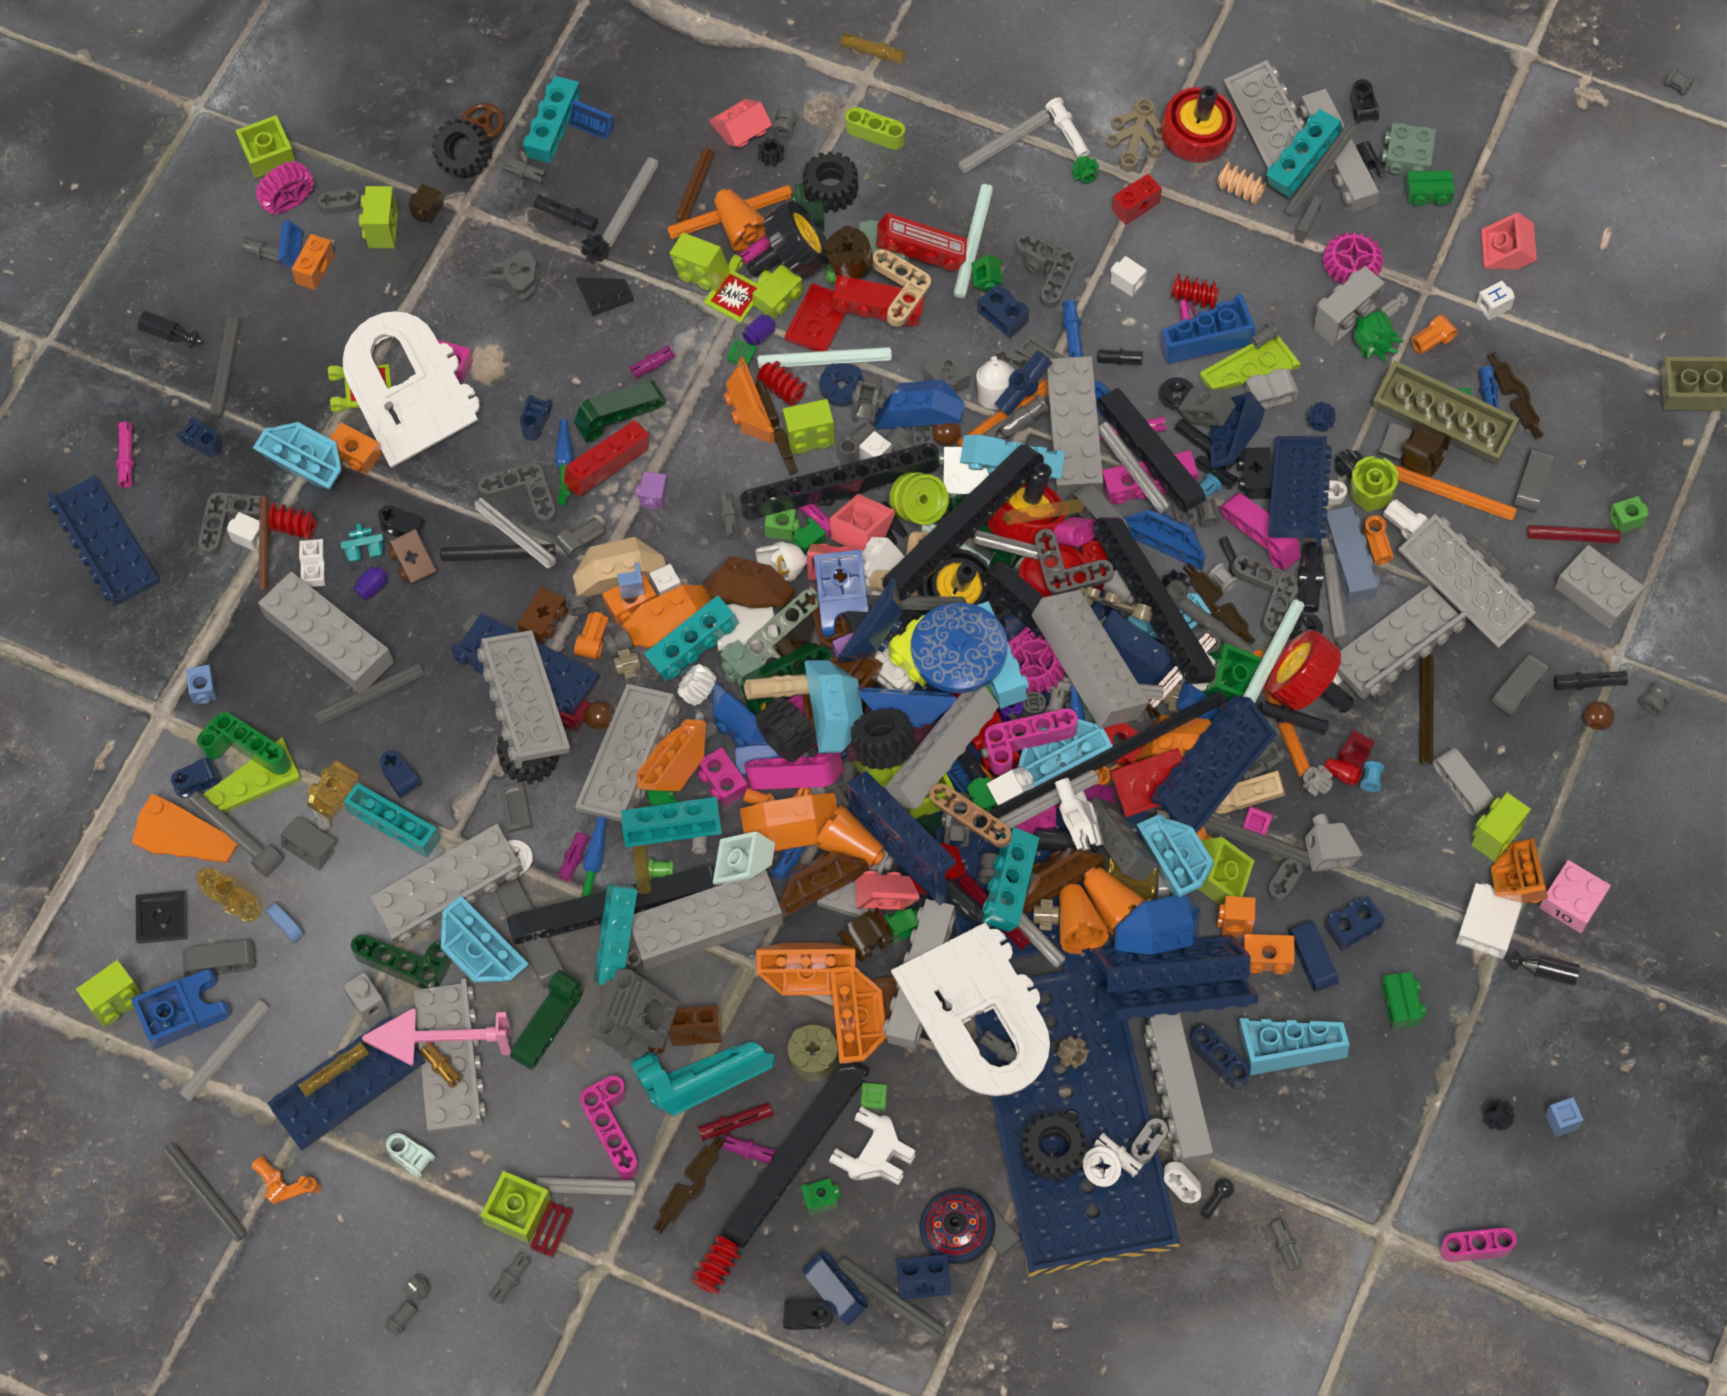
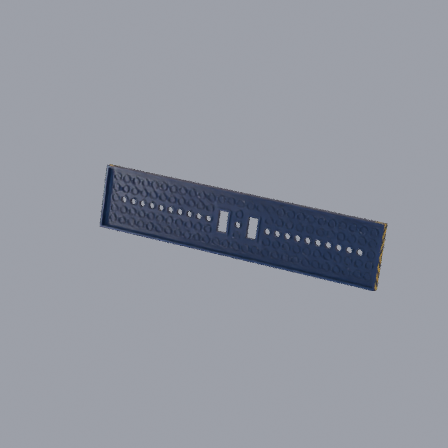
M1016 614L1006 615L1004 618L1007 642L1024 630L1025 627L1030 628ZM1031 629L1028 633L1030 634L1031 632H1033L1035 635V639H1037L1036 632ZM1022 661V663L1019 665L1020 669L1021 666L1024 664V661ZM917 682L913 688L916 691L946 692L933 687L929 683L921 686ZM1044 690L1041 694L1045 697L1046 708L1049 705L1050 693ZM948 709L931 724H923V727H912L916 742L915 750ZM971 741L967 748L976 761H980L983 766L981 752L974 749ZM1018 750L1017 752L1021 756L1022 750ZM1056 808V827L1050 829L1069 830L1063 820L1060 808ZM941 810L929 815L934 839L938 843H944L945 827L942 826L943 811ZM977 818L976 827L983 828L984 826L980 825V822ZM971 830L969 848H964L963 841L950 840V845L958 847L966 873L989 895L988 885L978 881V873L982 869L980 859L981 855L985 853L999 854L1000 848ZM1001 833V834H996V837H997L996 840H999V838H1000V836L1002 835V833ZM1036 850L1033 865L1038 862H1046L1056 851ZM1006 875L1007 879L1011 882L1010 877ZM961 876L956 878L954 881L958 883V880ZM1081 881V882H1079L1078 884H1076V885H1080V886L1083 887V889H1084V891L1086 892L1087 896H1088L1089 899L1091 900V898H1090V896H1089V894H1088V892H1087V890H1086V888H1085V886H1084V884H1083V881ZM1058 895L1051 899L1053 900V906H1059ZM1034 910L1031 911L1030 913L1026 914V916H1027L1032 922H1033ZM956 912L957 915L953 925L955 937L981 924L965 920ZM1058 918V925L1052 924L1051 930L1040 931L1065 956V961L1062 964L1063 972L1030 977L1029 979L1032 980L1034 986L1028 988V991L1030 992L1037 988L1040 993L1039 996L1047 995L1052 999L1049 1005L1044 1006L1039 1003L1036 1006L1043 1020L1053 1018L1057 1022L1055 1028H1047L1050 1043L1052 1041L1062 1042L1068 1039L1069 1036L1075 1040L1078 1037L1085 1042L1084 1047L1089 1050L1086 1062L1077 1066L1076 1069L1069 1065L1066 1074L1058 1075L1054 1072V1067L1062 1064L1060 1062L1061 1058L1056 1052L1049 1049L1048 1059L1043 1071L1033 1083L1023 1090L1010 1095L990 1096L1028 1277L1178 1249L1180 1245L1158 1150L1148 1163L1143 1164L1140 1171L1133 1165H1130L1138 1171L1134 1178L1121 1167L1122 1175L1114 1184L1106 1187L1093 1184L1085 1175L1084 1170L1080 1169L1075 1175L1071 1173L1070 1178L1067 1180L1061 1177L1060 1182H1054V1178H1049V1182L1043 1181L1044 1176L1035 1177L1034 1171H1029L1026 1167L1027 1163L1023 1161L1022 1142L1024 1132H1026L1029 1123L1033 1124V1119L1037 1116L1042 1119L1044 1113H1049V1116H1053L1054 1112H1059V1117H1064V1114L1068 1111L1077 1113L1078 1128L1082 1127L1084 1137H1086L1085 1155L1095 1147L1093 1145L1097 1139L1106 1146L1099 1138L1103 1133L1120 1147L1124 1146L1127 1148L1126 1152L1131 1155L1134 1141L1145 1125L1151 1120L1128 1021L1116 1019L1110 1011L1100 1012L1097 1009L1098 987H1107V976L1091 958L1092 951H1090V948L1082 950L1083 954H1070L1062 949L1060 944V918ZM1034 923V925L1040 930V924ZM1004 933L1007 939L1000 944L1002 946L1005 943H1010L1013 953L1009 962L1012 968V960L1043 955L1031 941L1022 950ZM1109 940L1100 948L1110 947ZM994 1009L974 1016L973 1020L981 1057L990 1065L996 1067L1009 1065L1004 1059L1002 1061L999 1060L997 1054L980 1044L982 1037H986L985 1033L990 1030L991 1033L1005 1043L1010 1042L1012 1048L1016 1050L1013 1041ZM1062 1088H1069L1072 1090L1073 1096L1068 1099L1062 1098L1059 1095V1091ZM1151 1128V1129H1152V1132H1151V1136H1150L1149 1138H1151V1139L1153 1140V1138L1155 1137V1135H1154L1153 1128ZM1058 1137L1045 1138L1039 1144L1042 1153L1051 1158L1062 1157L1069 1151L1067 1143ZM1147 1143L1141 1149L1137 1148L1139 1156L1147 1154L1146 1151L1149 1146ZM1103 1159L1101 1163L1095 1165L1103 1168L1104 1172L1105 1169L1111 1167V1165L1105 1164ZM1085 1182H1089L1094 1186L1095 1190L1091 1194H1085L1081 1191L1080 1186ZM1096 1207L1099 1209L1100 1215L1097 1218H1090L1086 1214V1209Z

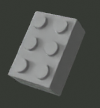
M1366 266L1360 271H1354L1345 284H1339L1329 298L1325 297L1317 305V315L1314 318V331L1332 346L1336 345L1357 326L1356 318L1368 316L1369 313L1379 307L1385 282Z
M1590 545L1563 571L1555 586L1556 590L1610 630L1636 604L1645 586Z

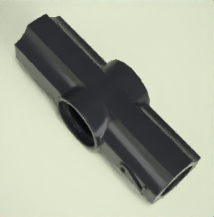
M1316 542L1303 544L1301 566L1298 574V587H1300L1299 601L1304 603L1302 611L1311 613L1319 611L1320 589H1322L1324 569L1322 568L1323 546L1316 547Z

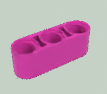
M1508 1228L1451 1233L1444 1238L1440 1246V1255L1448 1262L1505 1257L1512 1252L1517 1243V1237ZM1497 1239H1506L1509 1243V1246H1501L1498 1243ZM1472 1241H1480L1484 1249H1476ZM1447 1244H1455L1459 1252H1451L1447 1248Z

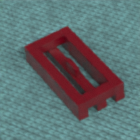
M549 1201L530 1249L555 1258L574 1213L573 1209H567L562 1205H556L554 1202ZM553 1210H555V1215L552 1219V1222L549 1226L541 1247H539V1242L542 1238V1235L545 1231ZM561 1213H563L565 1217L550 1250H547Z

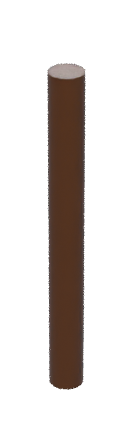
M260 497L259 590H268L269 497Z

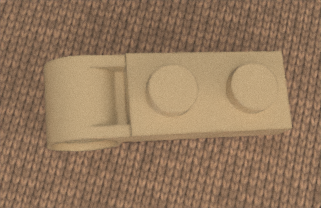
M1275 771L1237 783L1215 810V813H1228L1285 796L1280 773Z

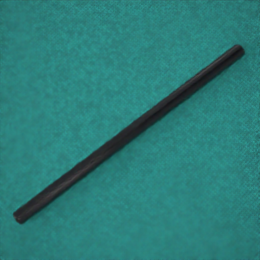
M1219 691L988 811V813L998 819L1056 789L1055 782L1065 778H1069V781L1090 770L1096 771L1217 708L1226 702V697L1223 692ZM981 816V822L986 826L988 820L986 817Z

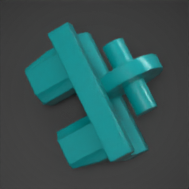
M356 523L357 530L348 532L350 538L359 537L358 539L340 542L341 548L346 553L350 563L362 560L361 548L368 547L370 558L383 556L382 544H385L382 534L364 537L365 535L373 534L372 528L362 529L361 523Z

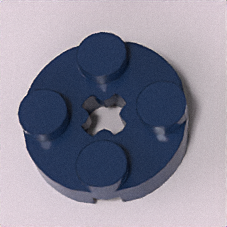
M846 363L829 364L819 380L821 395L828 399V403L833 406L847 407L852 405L854 389L856 390L858 381H864L861 369ZM843 381L848 386L845 385L843 389H840L837 383Z

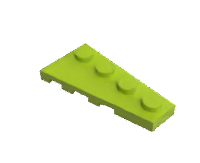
M1278 335L1276 340H1270L1260 349L1255 348L1253 344L1244 347L1200 372L1199 377L1208 389L1226 390L1246 384V381L1253 375H1268L1275 369H1289V371L1299 369L1301 364Z
M280 738L275 743L283 748L291 762L290 769L285 774L275 775L251 759L203 795L225 814L301 781V778L283 738Z

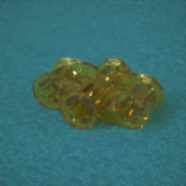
M204 868L198 872L196 881L202 893L213 901L222 903V907L227 913L234 914L246 922L255 921L259 917L261 909L256 898L245 889L236 886L231 877L223 876L212 868Z

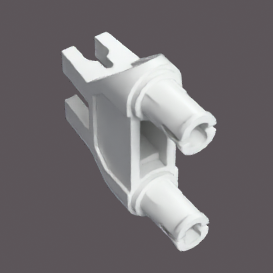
M1069 778L1055 782L1062 802L1059 808L1077 849L1090 850L1088 838L1092 845H1103L1094 806L1090 801L1087 802L1084 791L1074 795Z
M862 1106L859 1109L860 1113L858 1112L855 1116V1121L873 1130L872 1137L859 1158L855 1159L836 1148L835 1154H832L829 1162L847 1171L849 1178L853 1180H865L881 1176L899 1185L903 1179V1171L890 1164L889 1161L892 1156H895L911 1165L916 1157V1151L898 1141L889 1116L882 1115L880 1117Z

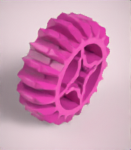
M287 161L284 165L278 164L277 168H271L269 173H265V177L259 180L260 184L257 185L255 194L259 201L258 203L269 214L274 213L278 215L280 212L285 214L286 211L292 210L300 203H304V199L310 196L309 192L313 190L312 186L314 184L313 177L308 168L300 162L292 161L289 163Z
M1345 231L1342 237L1337 234L1334 240L1330 239L1328 246L1324 249L1322 261L1324 263V271H1328V278L1334 277L1335 283L1341 281L1343 285L1354 271H1360L1364 266L1378 276L1382 270L1384 258L1382 256V248H1378V241L1372 242L1371 236L1365 238L1363 232L1360 235H1356L1355 231L1348 235Z
M1030 635L1027 641L1021 638V644L1019 645L1013 643L1014 650H1011L1013 658L1017 659L1019 665L1024 661L1020 674L1021 676L1025 675L1028 681L1029 688L1026 689L1027 693L1032 691L1042 693L1044 690L1050 693V687L1058 688V681H1064L1063 674H1066L1046 639L1044 640L1041 635L1034 639ZM1053 660L1052 666L1047 670L1046 668L1050 665L1049 662Z

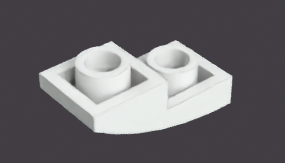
M323 539L300 541L301 579L310 587L325 586Z

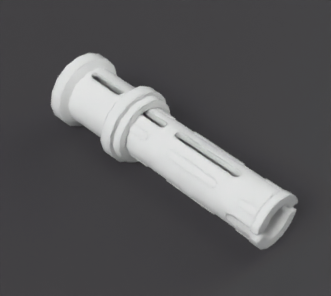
M1058 97L1049 101L1045 109L1054 118L1055 126L1063 131L1077 158L1088 156L1090 150L1072 122V114L1065 109L1063 99Z

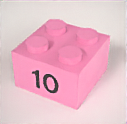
M1568 860L1547 892L1548 898L1542 900L1539 908L1582 934L1611 885Z

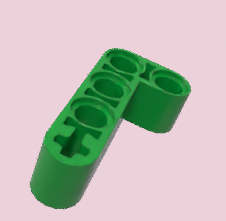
M228 712L216 715L197 737V744L211 760L220 758L232 746L275 775L285 774L291 766L288 756L280 745Z

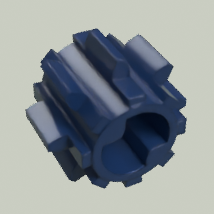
M1324 402L1315 403V406H1311L1307 415L1308 425L1320 432L1328 431L1329 427L1333 428L1336 420L1335 408Z

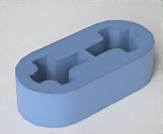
M275 902L265 909L269 918L293 943L304 935L300 928Z

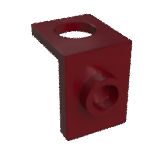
M583 701L574 716L558 710L563 726L578 733L584 722V711L590 703Z

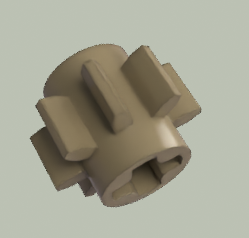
M629 648L618 651L619 657L613 658L617 674H624L625 679L636 677V670L641 669L637 653H630Z
M1178 683L1164 698L1163 703L1169 704V711L1179 712L1180 709L1177 707V702L1183 683Z
M1041 899L1040 905H1034L1033 923L1040 924V930H1051L1052 924L1058 925L1059 906H1053V900Z
M1069 1036L1068 1039L1060 1042L1056 1054L1061 1058L1060 1062L1065 1067L1071 1065L1076 1069L1077 1066L1086 1062L1089 1050L1084 1047L1085 1042L1078 1037L1075 1040Z

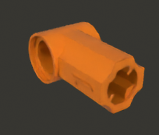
M1441 314L1434 318L1427 328L1411 337L1410 342L1415 352L1423 355L1440 343L1447 344L1452 341L1458 334V330L1444 314Z
M1373 515L1366 520L1362 534L1366 537L1373 563L1383 565L1392 561L1394 555L1385 531V520L1380 516ZM1374 527L1378 529V532H1373L1369 528Z
M599 612L589 613L582 635L579 634L576 639L574 655L593 660L599 659L603 647L602 637H604L609 623L608 617Z

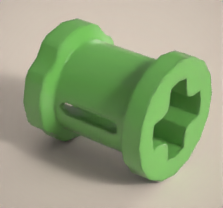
M649 858L648 880L674 874V860L664 862L654 861L653 858Z

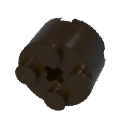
M847 225L828 238L824 245L825 253L831 271L836 277L840 275L860 279L871 270L873 253L869 240L862 231Z
M1419 422L1414 429L1412 439H1407L1403 445L1402 451L1406 453L1401 464L1423 475L1433 476L1445 458L1442 457L1444 449L1448 451L1450 436Z
M875 908L874 914L871 910L863 913L847 924L849 927L848 931L844 933L841 930L838 933L845 946L855 948V960L863 963L873 956L872 951L877 948L884 950L893 943L892 939L894 936L892 934L895 931L880 909Z

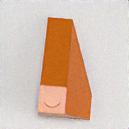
M154 794L150 795L139 813L132 839L133 845L152 854H171L181 858L184 856L199 858V860L228 863L238 847L224 832Z

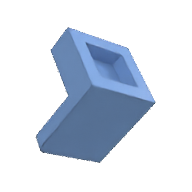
M639 562L634 563L635 571L617 574L622 599L645 595Z
M1574 1097L1550 1105L1545 1114L1555 1137L1578 1130L1583 1122V1117Z

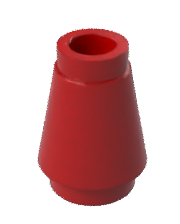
M1329 758L1325 765V768L1335 778L1347 786L1350 784L1355 786L1361 777L1362 768L1358 767L1356 763Z

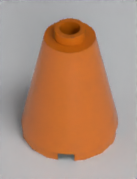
M723 189L716 194L714 204L730 246L734 251H744L749 247V244L754 241L756 242L766 235L764 229L765 218L733 190Z
M841 805L834 812L838 816L832 820L829 819L817 838L818 843L816 846L828 852L834 851L863 858L866 860L868 867H872L874 864L878 866L885 857L883 852L884 846L846 807Z
M1093 867L1084 875L1085 880L1083 884L1096 910L1108 928L1109 934L1115 936V926L1120 921L1123 922L1130 912L1146 900L1103 868L1096 869Z
M1076 884L1064 886L1059 893L1060 944L1062 949L1070 954H1083L1082 950L1090 948V951H1092V948H1100L1108 940V928L1082 886Z

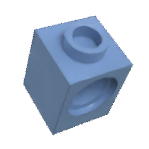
M210 665L186 669L188 690L193 704H207L212 700H217L214 674ZM206 684L204 688L197 689L199 685Z

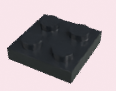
M185 891L136 895V942L138 944L187 939Z

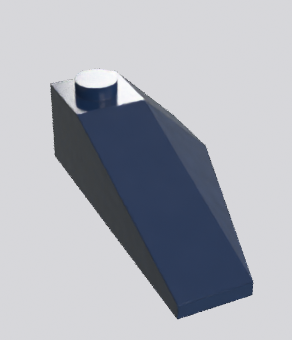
M1252 392L1230 397L1236 406L1224 425H1210L1209 437L1212 440L1210 454L1213 468L1233 464L1260 428L1265 409Z

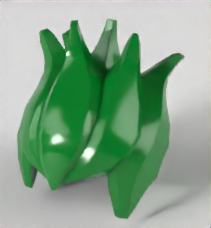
M1376 310L1369 313L1368 316L1356 318L1358 326L1354 332V340L1361 349L1362 358L1367 354V359L1369 360L1375 354L1386 362L1385 352H1399L1392 348L1391 342L1403 343V340L1396 336L1399 333L1394 331L1392 322L1385 312Z

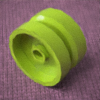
M907 472L898 477L890 491V505L895 510V514L904 521L919 525H928L938 521L946 512L949 503L945 484L938 477L930 474Z

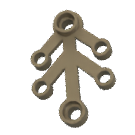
M1142 98L1138 100L1134 105V110L1122 116H1115L1111 122L1112 129L1120 132L1107 136L1106 146L1108 148L1116 149L1119 146V142L1132 136L1128 152H1124L1120 159L1121 168L1127 172L1133 171L1138 165L1136 153L1141 138L1149 148V156L1151 158L1157 159L1162 154L1161 145L1155 142L1145 128L1147 120L1154 129V138L1158 141L1164 140L1162 135L1157 133L1162 132L1161 124L1154 116L1155 105L1150 99ZM1137 119L1136 124L1124 129L1125 123Z
M1087 587V589L1080 588L1090 606L1095 601L1120 611L1130 612L1132 617L1145 622H1149L1151 619V607L1141 603H1138V605H1125V602L1119 600V595L1106 592L1105 597L1100 598V590L1092 587Z

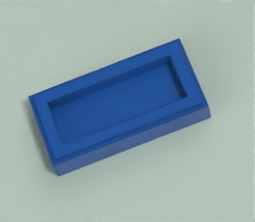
M290 220L282 222L278 260L292 269L300 254L303 230Z

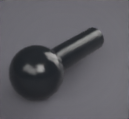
M1226 536L1221 538L1219 542L1230 563L1229 573L1236 577L1232 573L1231 566L1237 556ZM1241 563V570L1244 571L1246 569L1245 564Z
M1222 1178L1215 1183V1193L1201 1212L1204 1218L1210 1219L1223 1198H1229L1233 1194L1234 1185L1229 1179Z

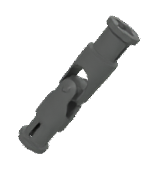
M1037 394L1035 399L1029 404L1020 406L1007 419L1001 420L981 435L995 438V433L999 429L1005 435L1001 439H1004L1006 442L1017 431L1025 429L1034 422L1035 418L1050 410L1041 396Z

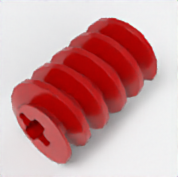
M1178 273L1174 281L1171 299L1174 295L1178 303L1182 297L1188 303L1193 299L1194 306H1197L1201 301L1202 308H1206L1208 303H1210L1212 310L1216 307L1220 287H1216V281H1213L1209 287L1207 279H1204L1200 285L1198 277H1195L1191 283L1189 275L1182 281L1181 274Z
M775 361L773 364L767 362L759 370L757 381H764L765 387L769 388L772 393H776L777 397L783 399L790 407L798 404L805 393L807 383L802 382L799 384L801 380L799 377L792 379L794 373L792 371L786 373V366H782L779 369L781 364L779 361Z
M274 502L269 509V528L273 532L279 531L281 534L287 532L290 536L296 534L298 538L305 537L306 540H311L316 532L317 518H312L313 514L310 510L304 516V509L301 508L295 514V507L293 506L286 512L285 504H282L278 510V503Z
M716 1236L715 1241L717 1244L710 1246L712 1253L704 1255L707 1262H700L699 1267L701 1270H696L694 1272L696 1279H690V1281L708 1293L719 1295L720 1292L715 1287L716 1284L725 1285L721 1276L730 1277L726 1268L735 1269L736 1266L731 1260L732 1258L740 1260L741 1257L737 1253L739 1248L734 1243L721 1236Z

